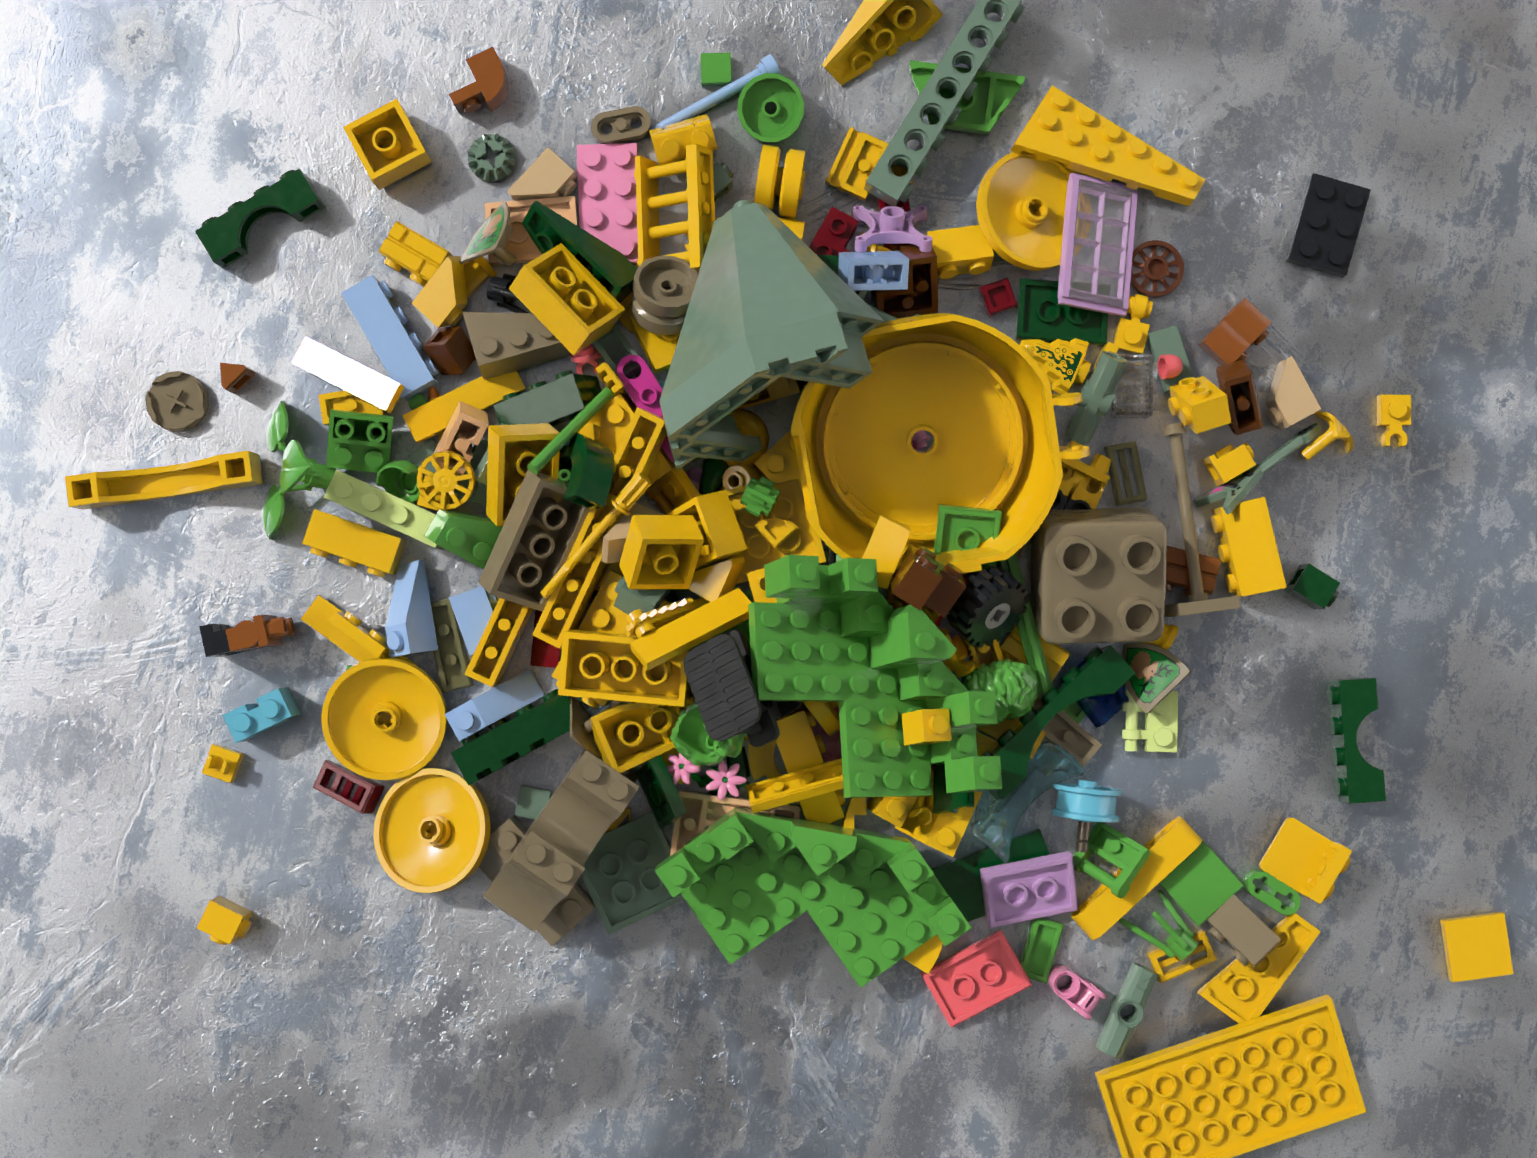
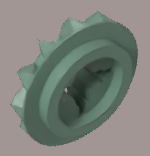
M483 133L482 137L473 140L470 149L467 151L468 165L471 171L484 181H500L506 178L515 166L516 154L512 144L507 138L497 133L488 135ZM487 147H490L494 153H499V156L495 157V168H493L488 160H483L487 156Z

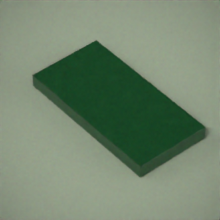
M1038 828L931 868V870L967 922L986 916L980 875L981 868L1050 854L1041 830Z

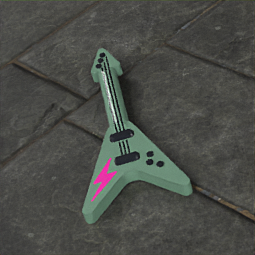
M1314 423L1294 434L1292 439L1253 468L1195 498L1193 502L1198 508L1225 498L1223 509L1226 514L1231 513L1265 473L1315 437L1321 430L1318 423Z

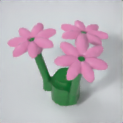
M680 753L679 758L673 754L668 755V759L673 765L666 768L670 775L673 774L671 779L674 785L681 778L685 784L689 785L692 778L698 783L700 788L706 787L710 794L718 795L720 801L725 796H729V794L739 797V791L735 785L746 782L745 777L735 776L740 765L736 763L727 769L725 758L722 762L718 763L717 767L706 770L704 777H700L697 774L701 771L700 767L688 761Z

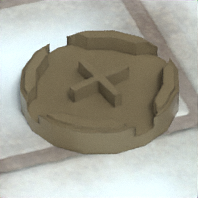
M180 371L166 372L157 377L152 382L150 391H147L145 398L146 410L152 421L162 428L174 432L188 431L198 426L206 416L209 406L208 393L202 382L193 375Z

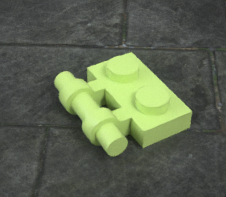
M1126 690V702H1123L1122 710L1126 711L1125 729H1122V739H1125V751H1137V739H1144V751L1177 752L1178 691H1171L1148 715L1145 713V729L1139 730L1137 729L1138 712L1144 711L1137 705L1128 690Z

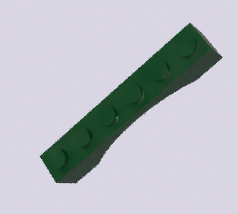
M1111 645L1103 648L1096 646L1084 657L1087 661L1079 669L1075 666L1068 671L1062 678L1065 682L1058 689L1053 687L1049 692L1045 693L1041 697L1043 703L1036 710L1031 708L1025 716L1020 717L1019 721L1021 724L1014 731L1011 728L1005 731L997 739L999 745L992 752L986 750L980 755L1000 756L1002 789L989 791L995 799H1004L1026 778L1028 761L1033 746L1042 729L1057 713L1082 698L1114 694L1135 674V671Z

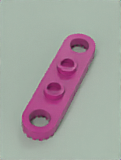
M637 355L623 357L617 365V375L638 408L646 409L663 418L659 402L663 390L648 365ZM633 362L640 365L641 374L636 379H629L624 375V368L628 363ZM666 435L661 447L668 458L675 463Z

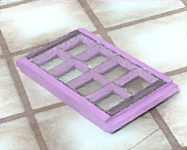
M1071 173L1069 175L1058 283V304L1121 317L1126 316L1129 305L1137 190L1128 188L1124 184L1108 182L1080 174Z

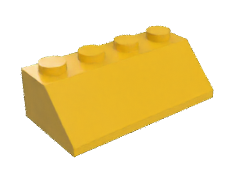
M976 731L978 756L986 750L992 752L999 745L996 740ZM933 779V795L926 796L924 807L930 809L932 813L931 823L917 827L916 824L919 822V816L910 818L908 815L901 828L896 825L894 828L936 850L954 857L983 792L974 793V807L960 809L957 813L935 814Z

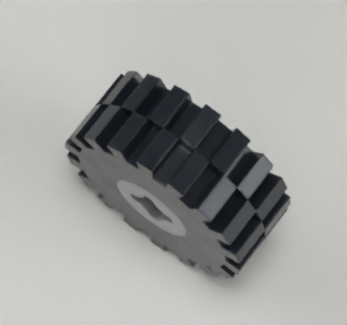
M994 565L989 566L987 571L982 568V570L978 571L977 576L973 574L969 576L966 588L949 611L950 614L947 615L949 624L973 647L976 645L978 648H982L984 644L990 646L993 645L994 639L997 641L1003 639V634L1005 632L1009 634L1013 630L1012 625L1014 623L1018 624L1021 621L1020 614L1025 613L1027 610L1024 604L1029 603L1028 590L1008 570L999 565L997 568Z

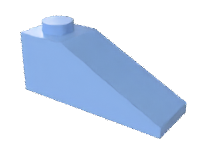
M424 560L400 564L398 567L385 626L390 657L438 650Z
M529 669L444 715L457 739L462 741L502 718L515 713L520 708L535 702L545 694L532 670Z

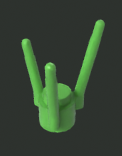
M1158 890V895L1179 928L1174 930L1156 911L1152 913V916L1169 934L1165 939L1169 945L1164 944L1126 919H1119V923L1164 951L1170 958L1175 955L1182 961L1198 946V943L1192 938L1195 934L1185 925L1162 890Z

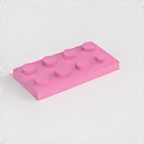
M637 143L576 145L579 227L621 252L633 265H637L636 180L634 177L635 156H638Z

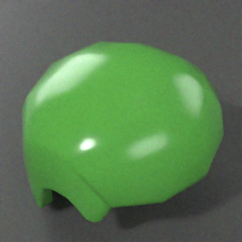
M408 460L392 461L378 471L376 485L383 487L386 492L414 504L418 501L420 495L417 488V472L419 467Z

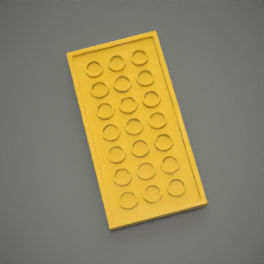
M1328 994L1094 1072L1121 1158H1232L1367 1112L1332 998Z

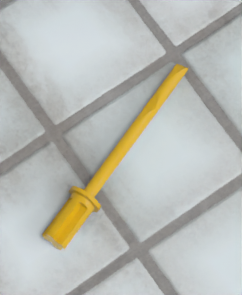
M637 472L616 497L610 498V502L614 507L540 593L545 599L551 595L620 513L626 516L631 514L630 509L651 486V481L647 477Z

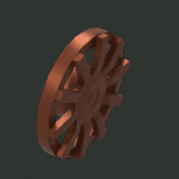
M1152 240L1139 245L1133 251L1132 266L1142 268V271L1133 274L1131 269L1130 284L1138 293L1156 298L1165 296L1177 288L1183 278L1184 263L1180 253L1174 246L1164 241ZM1156 246L1166 249L1161 256H1157ZM1146 247H1151L1150 258L1143 251ZM1170 252L1175 260L1167 263L1165 258ZM1138 253L1145 261L1144 264L1134 261ZM1177 265L1178 274L1169 272V267ZM1144 276L1145 280L1139 285L1135 279ZM1165 276L1176 279L1171 287L1164 279ZM1149 281H1152V291L1144 289ZM1157 281H1160L1166 290L1157 292Z

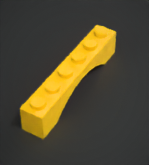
M242 451L162 467L65 476L68 507L85 510L263 485L259 454L251 451Z

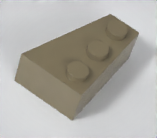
M463 312L483 379L515 372L564 358L571 354L533 313Z

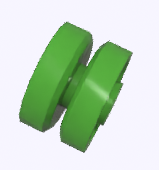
M764 73L752 78L743 87L738 98L737 114L742 127L752 137L762 142H778L790 137L798 129L804 116V100L800 89L791 79L778 73ZM768 102L776 104L777 110L774 114H768L765 111V105Z

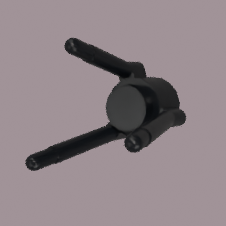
M504 273L502 278L493 276L490 279L486 294L488 300L496 301L497 306L506 308L514 313H529L511 304L515 299L519 300L509 290L517 276Z

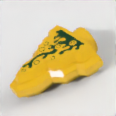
M1077 338L1070 342L1057 339L1051 343L1039 339L1021 340L1019 344L1037 362L1047 376L1052 392L1069 393L1074 383L1080 386L1083 384L1091 366L1090 362L1084 360L1089 342Z

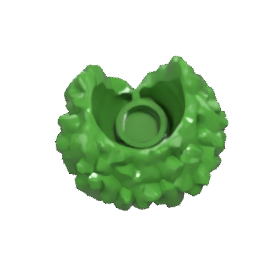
M1008 658L1005 661H992L989 666L982 664L980 668L976 667L970 674L962 677L961 683L968 691L995 692L998 723L1003 722L1005 718L1013 720L1025 716L1038 698L1037 690L1039 684L1037 683L1035 671L1032 670L1031 665H1026L1023 662H1012Z
M694 700L692 705H688L685 710H681L678 721L672 729L670 739L676 750L688 761L696 766H709L722 762L725 756L736 758L741 753L744 743L743 738L746 734H737L725 741L713 740L705 729L697 703Z

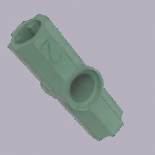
M1103 350L1090 379H1087L1080 392L1082 393L1083 401L1076 404L1078 406L1065 432V435L1073 441L1089 445L1102 416L1107 414L1116 393L1115 388L1127 364V360L1119 354Z
M1132 962L1118 995L1111 1001V1011L1095 1045L1097 1049L1114 1058H1122L1135 1027L1143 1020L1144 1006L1158 977L1156 972L1141 964ZM1124 1005H1133V1011L1130 1015L1120 1016V1010Z

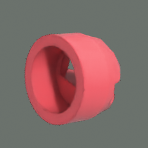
M1166 354L1159 356L1157 369L1160 378L1172 379L1182 372L1183 362L1177 355Z

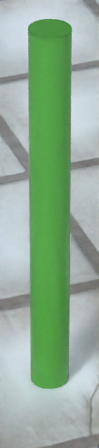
M604 388L527 465L529 471L537 474L613 397V392L609 388Z

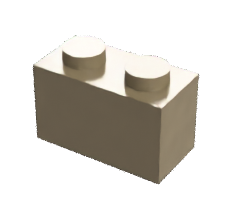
M1234 894L1207 920L1211 926L1208 930L1209 933L1219 943L1223 944L1225 941L1235 949L1231 954L1244 967L1250 964L1255 969L1281 943V939Z

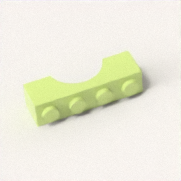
M336 469L324 498L440 550L443 549V547L433 543L424 536L436 516L435 513Z

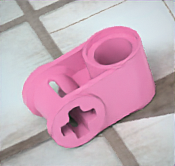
M1057 964L1051 968L1047 982L1048 985L1070 1007L1090 1021L1093 1010L1101 999L1105 1000L1108 995L1065 965ZM1063 975H1069V983L1065 987H1057L1058 979Z

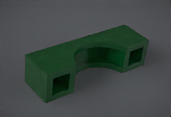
M300 168L296 171L290 170L285 172L276 183L271 186L260 187L253 193L254 196L244 202L238 201L228 207L226 213L219 217L208 218L201 224L202 227L195 230L215 264L225 268L249 253V233L253 225L262 217L269 214L282 213L302 222L326 207L311 181Z
M1364 677L1329 680L1330 687H1327L1326 697L1328 704L1332 708L1329 730L1331 735H1334L1335 746L1331 750V758L1337 771V778L1334 779V792L1339 797V801L1348 804L1386 801L1384 770L1373 767L1364 760L1358 750L1356 739L1362 720L1371 712L1379 709L1376 678Z

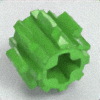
M761 476L760 480L752 477L740 501L741 504L746 506L745 511L757 517L760 514L768 517L780 494V490L774 488L775 482Z

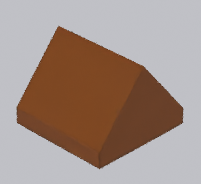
M220 363L221 385L225 390L236 394L255 376V372L245 365Z

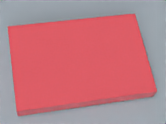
M1002 929L934 964L929 974L921 971V976L951 1028L1032 986L1031 980Z

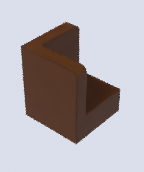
M461 326L438 328L423 346L441 375L463 374L476 358L473 346Z

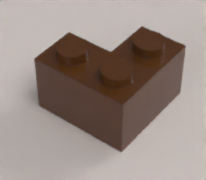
M900 245V252L909 258L908 289L871 290L872 306L896 318L911 317L916 314L938 313L937 255L932 248L930 252H921L919 250L920 247L917 245Z
M910 544L900 558L890 581L892 593L919 610L925 605L941 616L946 617L966 588L964 577H962L963 572L951 563L947 562L944 566L936 561V555L923 546L917 549Z

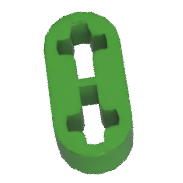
M1253 869L1245 875L1243 885L1246 892L1273 910L1284 915H1291L1299 909L1301 905L1299 894L1274 876L1259 869ZM1264 877L1262 882L1270 887L1268 892L1260 888L1254 891L1256 886L1252 883L1255 878L1260 880ZM1276 892L1284 896L1288 895L1291 904L1280 907L1282 902L1274 897Z

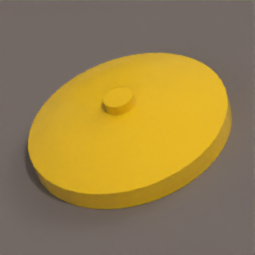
M1022 151L1021 154L1011 152L988 169L977 193V217L984 237L999 256L1016 267L1031 271L1049 270L1060 265L1067 181H1069L1071 173L1077 174L1075 171L1066 169L1063 163L1048 159L1047 162L1037 160L1035 154ZM1079 192L1077 211L1091 214L1088 194ZM1077 218L1075 237L1087 239L1091 221ZM1074 244L1073 257L1080 251L1083 245Z
M372 658L347 669L330 687L322 707V730L332 754L346 768L366 778L394 780L417 772L437 753L447 729V718L444 715L447 713V708L438 685L424 670L410 662L397 658Z
M421 769L397 781L381 801L374 822L375 851L384 871L400 886L420 893L448 891L470 878L484 859L490 840V816L480 791L474 784L468 786L462 775L444 769Z

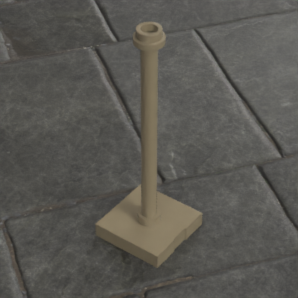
M1183 423L1165 425L1163 433L1164 437H1170L1191 595H1188L1189 602L1165 605L1164 617L1241 608L1239 596L1208 599L1207 593L1203 591L1182 438L1183 434H1187V428H1184Z

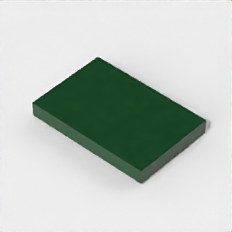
M1019 279L1015 340L1039 339L1051 343L1057 339L1070 342L1077 338L1089 342L1091 346H1104L1107 343L1108 314L1058 304L1059 281ZM1071 282V289L1091 292V283ZM1097 284L1096 294L1110 296V285Z

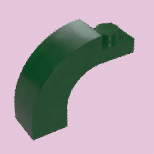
M577 433L570 440L569 445L564 446L559 451V463L572 469L564 499L589 510L605 507L613 478V453L609 446Z

